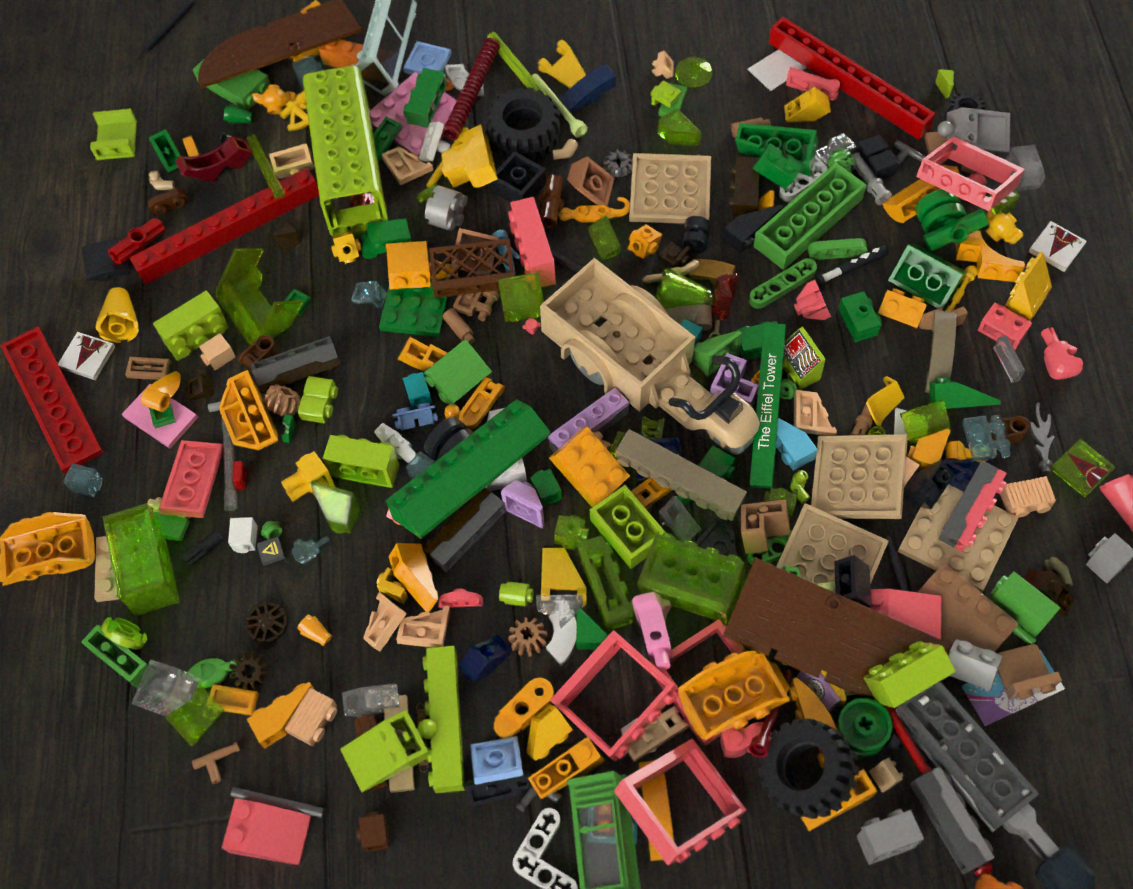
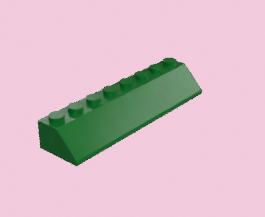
M516 399L385 500L392 519L421 539L550 436L549 429L530 406Z

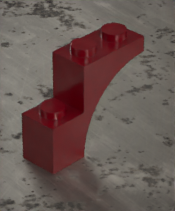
M230 136L221 146L209 153L194 157L179 156L175 162L182 175L198 178L202 181L214 182L225 166L241 170L253 152L244 139Z

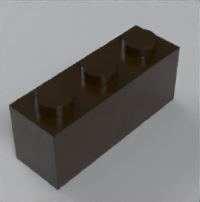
M736 157L735 164H731V176H734V180L730 182V192H734V194L730 196L729 208H733L732 216L738 217L755 212L758 209L759 173L752 169L758 160L756 157Z

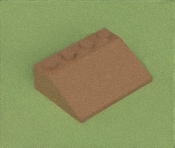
M945 563L939 567L917 592L942 597L941 640L952 644V646L957 639L967 641L984 650L988 649L995 652L1019 625L1016 620Z

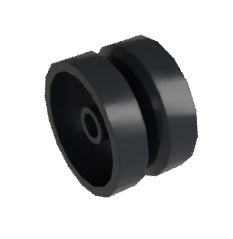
M455 416L449 417L437 425L429 434L424 445V451L432 459L438 460L471 435L473 431L468 428L466 429V425Z

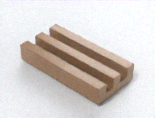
M129 357L125 375L127 378L159 380L170 373L169 366H171L172 362L170 359ZM133 364H143V366H133ZM151 365H161L163 367H152Z

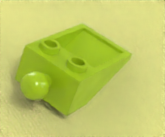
M404 710L384 720L341 748V752L361 792L426 760L428 750L421 737L426 739L432 738L437 732V726L434 721L425 719L419 723L416 729L407 710ZM396 731H404L403 736H397ZM408 751H413V752H414V754H412V755H410V756H407L406 753H407Z

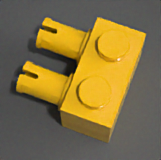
M315 451L302 456L296 462L297 472L281 481L292 502L308 492L313 493L317 500L336 489L328 469Z

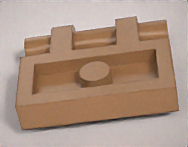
M500 290L458 295L453 308L458 313L471 317L475 310L479 311L478 319L485 321L492 312L494 301H497L499 298ZM482 296L487 297L485 303L480 302Z

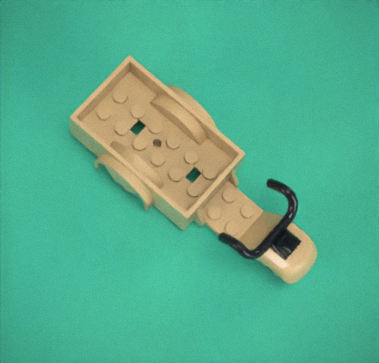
M593 258L540 305L541 331L561 347L562 359L565 360L571 355L577 368L589 380L598 385H604L605 394L616 388L629 401V404L639 412L648 403L654 408L659 406L689 430L705 429L710 438L720 448L731 454H741L753 442L760 421L754 409L734 393L740 383V370L736 362L726 356H714L712 359L713 363L727 366L731 371L732 379L724 391L716 394H711L690 377L689 364L693 358L695 336L669 317L659 301L646 290L638 286H630L597 259ZM601 317L607 320L600 327L594 324ZM649 355L655 359L650 365L643 363Z

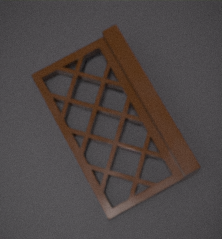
M510 239L429 248L432 287L435 298L516 288ZM498 246H507V251L502 257L494 252ZM483 248L487 251L482 259L474 254L477 249ZM458 251L467 253L462 261L454 257ZM443 253L447 258L440 264L434 259V254ZM491 254L499 259L493 267L485 262ZM470 257L478 261V264L473 269L465 265ZM450 260L458 264L452 272L444 267ZM503 262L509 266L510 272L500 273L496 269ZM481 265L490 270L486 275L476 273ZM462 267L470 272L465 278L455 275ZM441 270L449 274L445 280L437 281L436 275Z

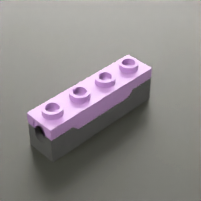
M613 388L548 436L549 448L553 452L557 451L571 436L584 427H588L592 432L599 431L602 434L629 414V401L616 388Z

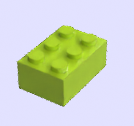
M207 290L153 323L164 344L177 361L187 357L191 352L199 348L200 345L219 333L222 335L229 329L220 307Z
M330 435L323 455V460L331 477L393 488L400 466L394 447L385 442L373 443L363 438L356 440L345 435Z
M626 485L590 509V521L630 569L666 544L667 533Z
M918 641L909 646V651L891 656L889 658L890 662L885 665H877L871 668L869 674L863 678L874 699L880 704L895 708L956 672L943 646Z

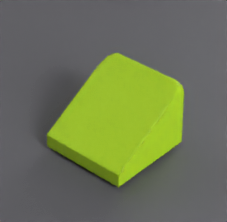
M941 69L938 71L935 82L946 98H949L954 84L953 70Z

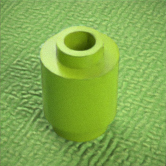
M502 583L499 591V600L508 605L527 607L528 603L533 601L534 590L530 589V584Z

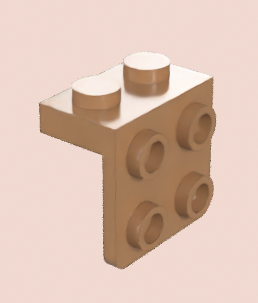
M1035 644L997 653L1003 656L998 674L1009 700L1016 698L1024 700L1032 697L1035 693L1042 692V694L1053 692L1062 681L1059 672L1049 674L1041 652Z

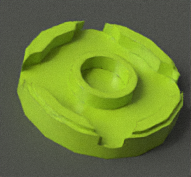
M108 617L101 626L102 632L110 640L126 648L142 649L147 642L146 634L142 635L139 633L141 629L125 619L115 618V620H112L111 617Z

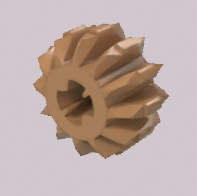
M275 384V386H270L269 390H267L263 404L268 410L273 411L274 414L295 416L299 409L301 397L291 388Z
M524 617V623L521 624L520 621L516 620V627H510L509 631L512 635L508 637V640L513 643L511 645L513 651L519 649V655L521 656L527 651L528 656L531 657L533 650L540 653L541 649L539 646H546L544 639L547 637V631H543L544 624H537L535 617L531 622H528V618ZM527 634H531L532 638L528 637V640H526L524 635L527 637Z

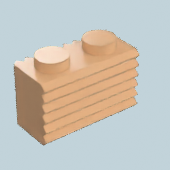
M1046 476L1006 484L1000 494L1006 511L1016 515V517H1024L1032 511L1045 513L1051 510V507L1056 502Z
M309 688L285 730L288 734L313 747L315 742H319L322 739L327 722H331L337 713V704L333 699Z

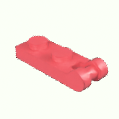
M790 67L786 85L804 92L816 87L826 94L830 101H834L838 97L840 82L836 79L827 80Z

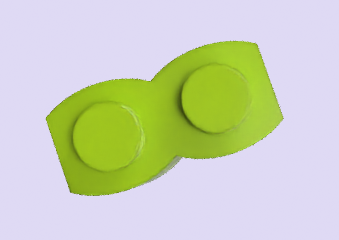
M311 376L307 378L304 394L298 409L301 420L326 423L327 419L332 416L333 407L331 403L333 399L337 398L338 387H336L332 379Z

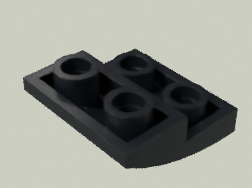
M123 239L101 241L82 247L87 281H108V276L129 275L128 260L122 264H116L108 254V249Z

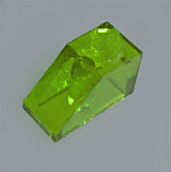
M677 108L659 119L658 133L670 144L700 145L701 131Z

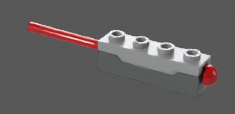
M881 704L889 713L895 730L922 774L921 777L911 782L910 786L962 874H965L977 868V871L974 872L976 876L981 878L982 874L990 875L992 865L989 860L995 858L992 854L993 848L986 838L983 839L978 831L979 825L973 816H969L966 811V804L962 796L956 793L951 786L952 780L946 771H942L940 767L932 770L926 764L895 709Z

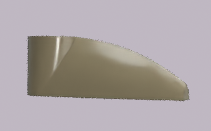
M701 304L665 309L668 316L680 325L685 319L703 327L702 331L712 328V307L709 305Z

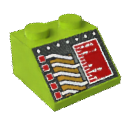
M801 327L785 341L783 369L787 373V378L796 384L798 390L820 381L826 359L805 329Z

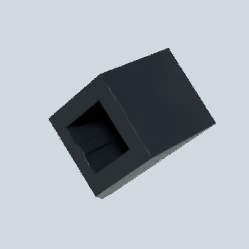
M939 460L914 474L904 487L903 496L914 507L932 509L955 474L943 461Z

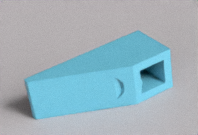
M778 418L776 448L780 451L783 462L794 471L815 460L818 449L808 435Z

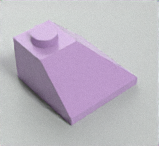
M515 480L503 488L501 494L506 511L543 529L545 526L543 507L534 487L527 482L521 483Z

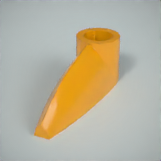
M174 371L146 388L141 396V404L164 412L170 404V398L179 388L180 373Z

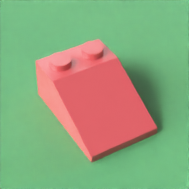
M871 589V609L941 640V596L894 589Z
M235 799L222 848L231 854L300 865L312 816L259 802Z

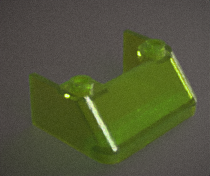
M262 248L235 249L216 287L218 302L249 345H252L262 335H269L273 338L288 329L303 304L301 300L274 302L271 307L258 289L263 277L256 266L264 251Z

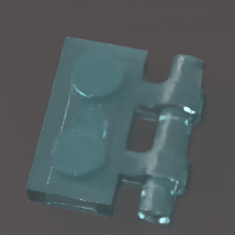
M986 415L963 419L962 424L973 461L995 459L997 455L996 450L1001 452L1002 458L1011 456L1009 450L1011 445L1005 437L1004 431L1006 428L1004 422H1001L999 415L991 417L992 423L987 422ZM991 432L995 433L997 440H992Z

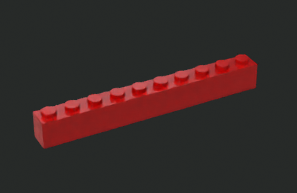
M782 17L771 27L769 44L822 78L838 80L840 82L839 89L913 137L920 140L931 129L935 113L786 18Z
M305 168L130 257V260L146 285L318 197L319 190L316 180L309 170Z

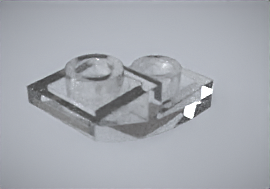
M843 133L830 139L827 146L818 149L816 156L828 168L827 159L830 157L829 154L841 148L851 152L855 149L856 145Z

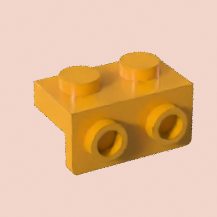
M894 288L892 292L887 290L878 314L918 328L927 304H924V299L912 296V299L904 296L905 292Z

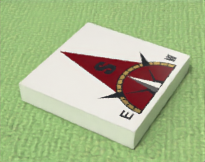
M1050 221L1031 246L1029 252L1035 256H1038L1040 251L1043 252L1047 263L1065 272L1087 241Z
M77 332L58 365L62 370L96 380L113 352L115 345L111 342Z

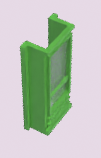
M615 771L568 779L580 889H640L632 816L614 792L620 782L627 777L625 774L619 775Z

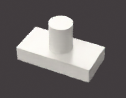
M437 121L429 124L419 160L424 162L433 161L436 151L442 153L449 150L450 144L440 140L444 128L443 123Z

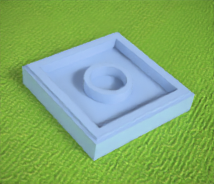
M417 41L403 67L404 73L413 74L416 72L420 75L423 68L443 72L451 56V49Z
M517 736L470 745L475 784L523 776Z

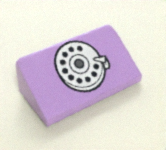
M803 671L797 675L796 678L800 679L816 694L828 712L838 706L840 698L830 684L824 681L825 677L822 673H820L819 678Z

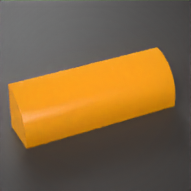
M941 165L959 174L958 167ZM919 179L882 204L891 218L897 222L904 223L916 215L915 207L923 197L941 188Z

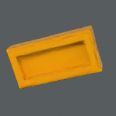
M213 684L206 707L208 709L251 716L255 711L259 693L252 690Z

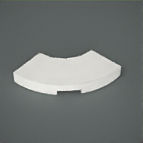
M463 64L445 65L448 80L456 89L461 91L469 73L465 70ZM483 85L481 87V90L479 91L478 96H484Z
M566 602L549 616V620L554 628V634L551 642L546 647V650L561 666L569 659L576 644V620L573 611Z

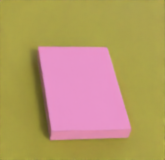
M142 392L122 413V416L171 449L198 419V416L170 398L176 422L155 429L149 407L141 404Z

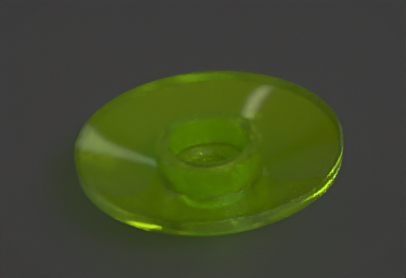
M698 57L683 59L675 69L677 80L688 87H701L711 80L713 73L711 65L706 60Z

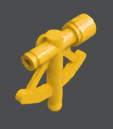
M304 91L297 95L295 101H288L287 107L279 113L283 119L291 114V121L287 126L288 131L301 130L309 125L308 114L302 110L307 109ZM297 115L303 121L295 123V116Z

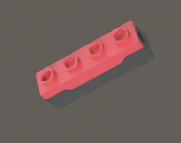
M982 460L938 539L961 552L964 551L966 545L971 547L977 537L974 534L975 529H981L987 517L983 516L985 511L991 512L997 501L993 498L995 493L1001 494L1007 483L1003 481L1007 473Z

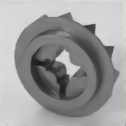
M618 150L614 153L609 152L608 156L604 157V170L615 177L628 175L633 167L632 155L627 154L625 150L623 152ZM617 159L621 162L620 167L616 163Z

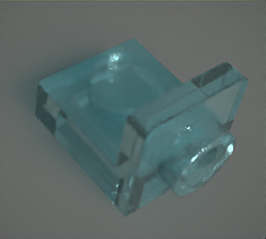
M377 281L356 283L351 300L355 304L373 303L377 308H382L387 292Z

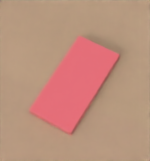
M181 440L159 506L160 514L196 518L204 517L224 452L223 444Z

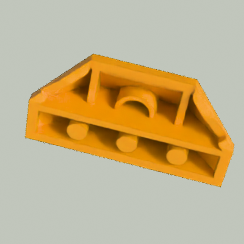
M246 370L229 378L219 410L233 444L260 450L277 442V429L269 410L263 404L264 398L249 371Z

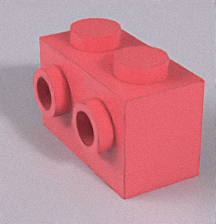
M994 302L982 319L977 331L1015 351L1026 336L1032 322L1023 316L1013 313L1005 306Z

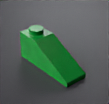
M938 377L936 381L929 382L930 407L936 410L1001 405L1000 400L951 381L949 377Z
M713 445L698 465L724 480L726 478L730 479L736 470L734 467L735 458ZM679 495L677 497V505L679 506L692 501L690 498H682Z

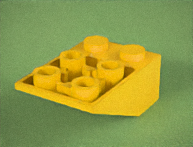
M1040 251L1036 259L1033 257L1030 259L1025 272H1021L1016 280V285L1010 293L1011 296L1005 304L1008 310L1025 317L1028 321L1032 320L1052 287L1043 252Z

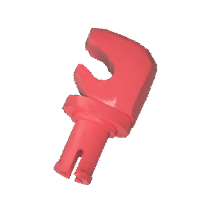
M1051 327L1050 329L1043 330L1041 336L1048 346L1044 350V361L1050 377L1061 380L1080 374L1083 362L1081 358L1074 357L1077 348L1069 345L1066 341H1059L1054 328Z

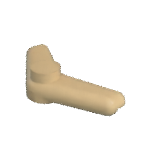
M693 260L682 268L675 267L669 269L667 273L647 275L642 280L645 283L671 280L672 284L681 283L683 281L682 277L699 266V262Z

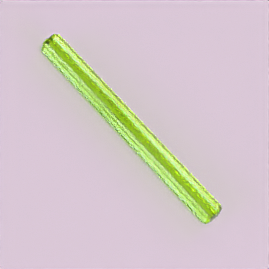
M256 135L248 136L246 140L276 199L284 197L283 188Z

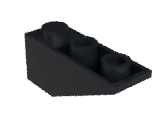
M778 205L736 217L724 228L723 240L740 253L746 248H751L754 244L755 233L783 209V206Z

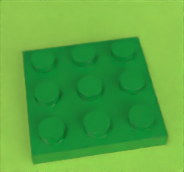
M431 279V287L390 289L388 287L379 325L380 331L440 337L444 322L443 315L446 312L449 296L435 298Z

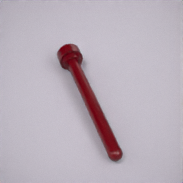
M786 669L783 673L788 685L793 676L791 669ZM781 705L769 710L770 713L766 716L759 735L752 738L749 751L755 757L764 758L767 756L770 749L768 738Z

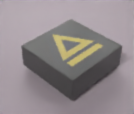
M279 537L257 543L264 566L285 559Z

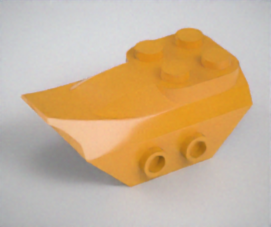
M47 512L38 517L24 518L19 522L10 524L0 537V582L3 583V586L23 580H35L38 576L46 574H65L90 566L94 562L96 554L94 535L86 516Z
M745 651L741 654L735 652L725 657V661L716 664V662H712L706 665L703 671L679 687V697L683 709L695 732L702 739L707 740L732 727L740 729L749 723L748 720L754 717L757 720L770 713L769 710L790 701L787 696L790 687L777 664L768 661L764 654L757 651Z

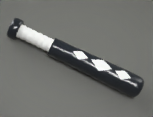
M879 245L837 266L832 271L823 275H816L815 281L818 286H823L830 279L847 274L887 256L889 253L886 245Z

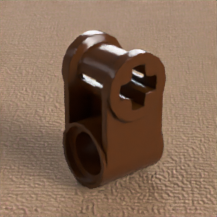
M262 335L240 354L238 361L241 365H246L252 373L250 364L279 354V349L271 336Z
M1023 416L994 419L983 425L990 439V447H1000L1006 444L1021 442L1030 427L1029 421ZM1013 427H1017V428H1019L1021 431H1017V430H1015Z

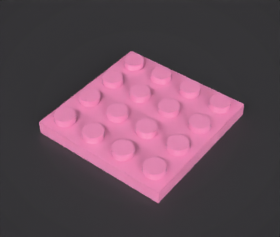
M414 72L370 110L371 126L375 130H377L386 116L401 123L403 128L393 143L405 149L408 153L419 157L428 128L408 124L406 116L403 114L404 106L409 102L410 92L415 88L416 78L419 75ZM444 92L431 123L438 121L443 123L445 127L457 100ZM443 131L440 140L445 137Z

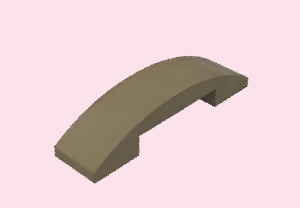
M934 311L933 337L925 393H929V382L936 381L938 377H949V380L951 378L956 337V313Z

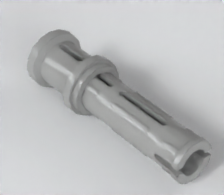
M859 153L853 154L852 156L856 164L855 170L867 185L866 190L875 197L877 205H883V202L892 197V193L886 190L882 179L877 178L861 155Z

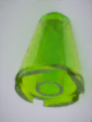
M670 268L664 269L661 276L662 281L658 285L656 299L664 309L701 304L712 305L713 295H711V290Z

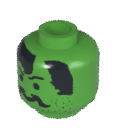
M844 148L831 152L829 154L830 157L827 159L829 168L838 163L851 173L856 167L851 152L844 150Z

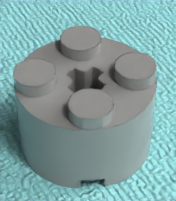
M436 186L432 191L435 192L433 198L429 197L427 201L425 219L429 220L427 223L452 231L457 225L461 226L464 221L462 213L467 203V196L449 188Z

